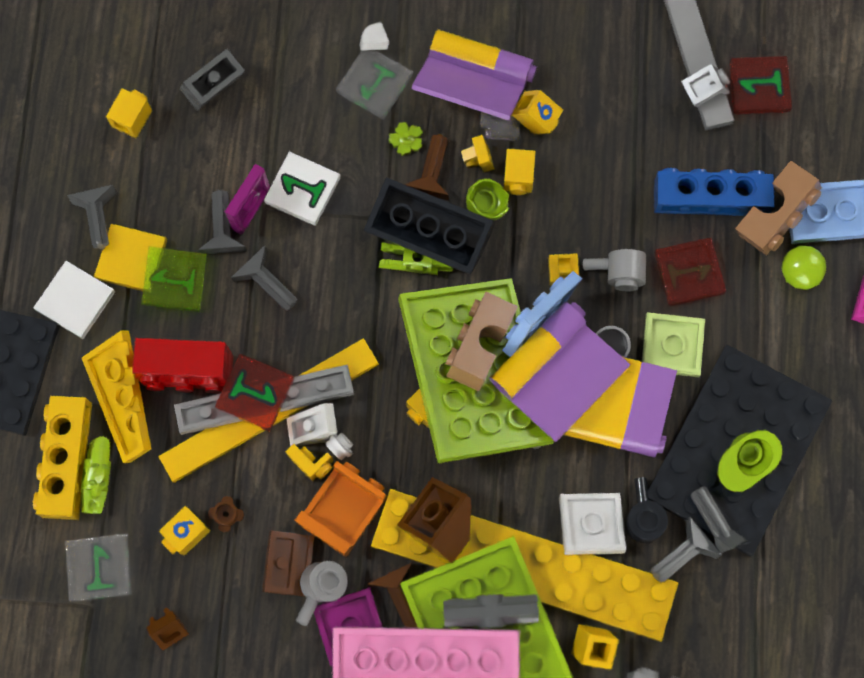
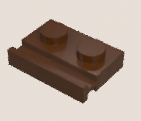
M269 531L262 592L306 597L301 590L300 579L303 571L311 565L314 536Z

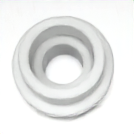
M343 433L329 436L330 439L326 442V445L337 458L343 460L346 456L350 457L353 454L350 449L353 444Z

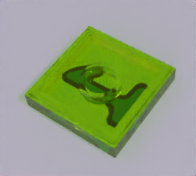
M149 247L142 305L200 312L207 254Z

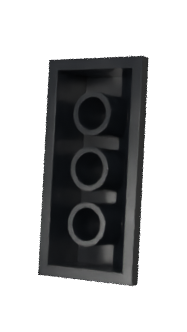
M386 177L364 231L471 275L486 248L494 229V222L491 219Z

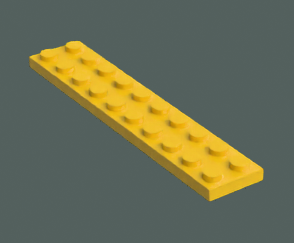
M390 489L371 547L434 568L450 563L433 553L397 526L417 497ZM471 515L470 540L455 560L514 536L541 603L659 642L662 641L678 582L667 579L665 582L660 583L651 573L592 554L564 555V545Z

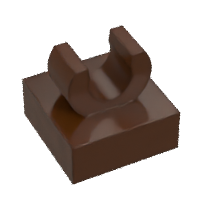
M168 608L163 609L166 615L157 621L153 616L150 617V625L146 627L150 637L162 651L189 634L182 621L173 610L170 611Z

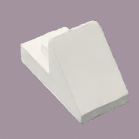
M323 403L287 418L290 446L293 444L303 446L327 442L330 439V435L337 433L333 404Z

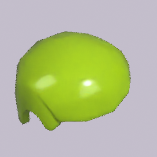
M492 179L478 180L468 189L466 206L469 211L491 219L494 222L508 212L509 194L500 183Z
M798 246L786 253L781 270L786 282L796 289L808 290L820 284L825 276L827 266L825 258L820 251L812 246Z

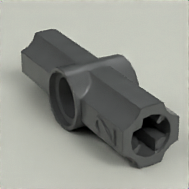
M492 594L479 595L476 598L443 600L445 627L478 626V628L503 627L510 623L539 622L537 594L518 596Z

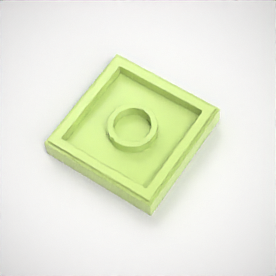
M647 312L642 362L677 370L676 375L700 377L705 319Z

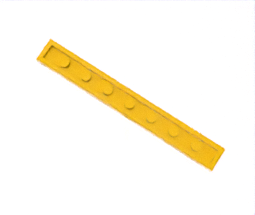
M363 338L300 375L348 365L352 381L378 366L379 363ZM307 406L205 429L158 457L172 482L175 483Z

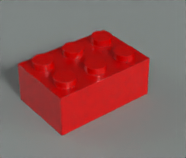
M135 338L132 374L143 386H146L147 390L164 391V387H176L175 390L179 392H193L194 388L205 389L207 393L221 394L223 390H231L234 356L226 342Z

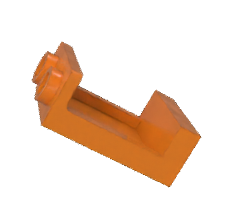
M336 461L329 477L304 512L301 510L295 522L347 558L386 501L387 496L383 492L385 487L372 478L367 482L358 476L360 470L346 461L343 465Z

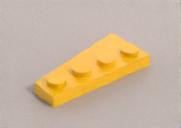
M129 330L119 331L82 357L123 463L133 462L152 450L139 380L132 374L134 354Z

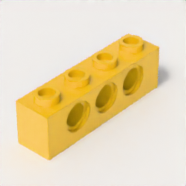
M50 396L49 404L45 405L44 421L47 422L46 433H42L40 439L43 458L42 462H39L37 466V479L40 480L39 491L35 492L33 497V508L36 510V515L42 518L79 520L83 465L87 454L92 403L87 398ZM65 422H70V431L65 435H60V426ZM62 451H67L66 461L57 465L56 456ZM63 480V490L58 494H53L52 487L54 483Z

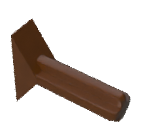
M441 134L432 136L422 177L404 185L436 198L449 201V195L437 183L448 139Z
M412 563L367 584L368 586L386 588L404 627L418 628L400 584L404 582L403 580Z

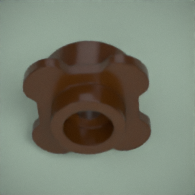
M229 496L223 497L221 502L217 503L215 507H211L208 511L209 518L218 523V528L221 532L230 531L231 526L235 522L242 521L244 518V512L241 509H237L233 504L234 500ZM224 512L229 513L228 517L223 516Z

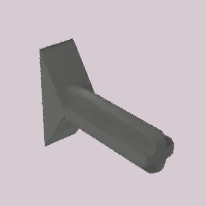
M113 185L67 195L73 205L86 209L92 246L100 250L105 249L109 245L103 206L117 194Z
M217 190L212 193L214 238L198 249L201 255L247 251L244 245L231 238L230 223L225 214V210L229 205V193L227 191Z
M264 246L231 279L233 282L253 279L284 310L288 311L295 306L297 298L264 267L267 253L266 246Z
M705 486L691 493V498L715 537V546L720 553L728 551L746 541L745 538L729 527Z
M690 516L688 520H684L687 539L651 569L653 577L660 583L665 582L697 554L715 559L722 556Z

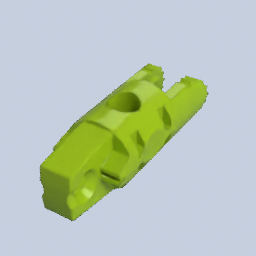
M382 243L381 250L383 252L404 256L403 261L382 259L379 262V268L437 275L438 271H453V267L399 245ZM414 258H420L422 261L416 262Z
M104 436L91 440L88 446L87 459H84L81 482V509L83 513L100 514L104 507L111 462L109 461L110 442Z

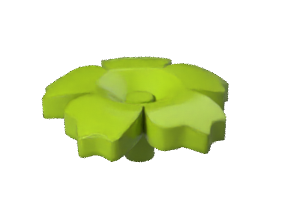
M406 122L399 123L398 127L395 128L396 134L389 135V142L394 148H397V153L402 156L410 154L411 150L418 152L422 148V139L419 138L422 135L420 127L412 125L408 129Z

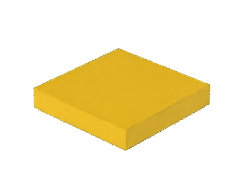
M111 224L108 231L109 245L102 250L94 278L151 293L153 284L149 282V278L159 268L167 243L166 237Z

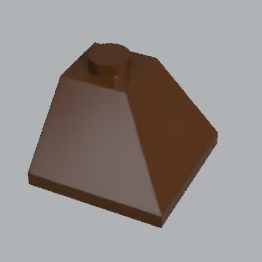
M432 477L397 526L433 553L453 564L470 540L471 498L465 493Z

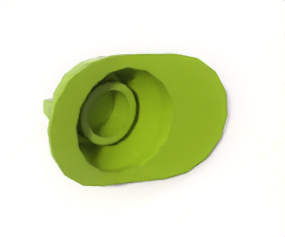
M757 430L752 433L739 435L721 457L718 465L720 482L726 489L734 492L744 491L753 486L778 466L782 457L780 440L775 434L766 430Z

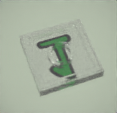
M362 50L337 86L336 92L384 120L413 77V72L376 50Z
M126 534L65 541L69 602L132 595L128 536Z

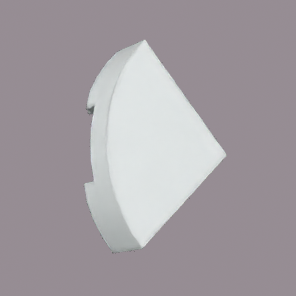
M382 23L372 24L363 31L360 41L361 50L388 48L389 41Z

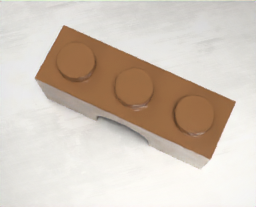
M792 161L787 164L772 183L775 191L785 198L783 206L774 213H764L753 206L735 228L742 239L766 256L771 250L776 251L784 240L783 235L789 228L793 229L798 225L803 216L801 213L808 205L812 206L821 195L820 190L822 187L819 179Z
M485 292L481 301L475 299L468 314L473 317L470 325L464 323L457 338L462 341L459 350L452 348L445 363L451 366L447 377L479 391L496 357L495 354L486 351L481 346L479 339L489 337L501 342L518 306L488 292Z

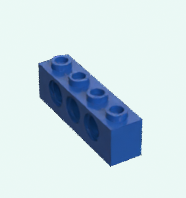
M666 168L658 171L654 180V213L746 216L753 206L761 212L771 213L774 208L773 174H765L764 171L760 170L748 173L722 170L719 173L708 172L705 169L679 172L676 168ZM678 187H688L691 190V194L681 193ZM715 187L720 194L712 195L708 192L707 188ZM736 188H744L748 192V196L738 194Z

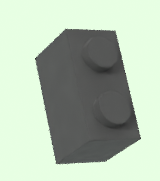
M226 49L184 81L180 90L198 111L239 79L245 70L230 51Z

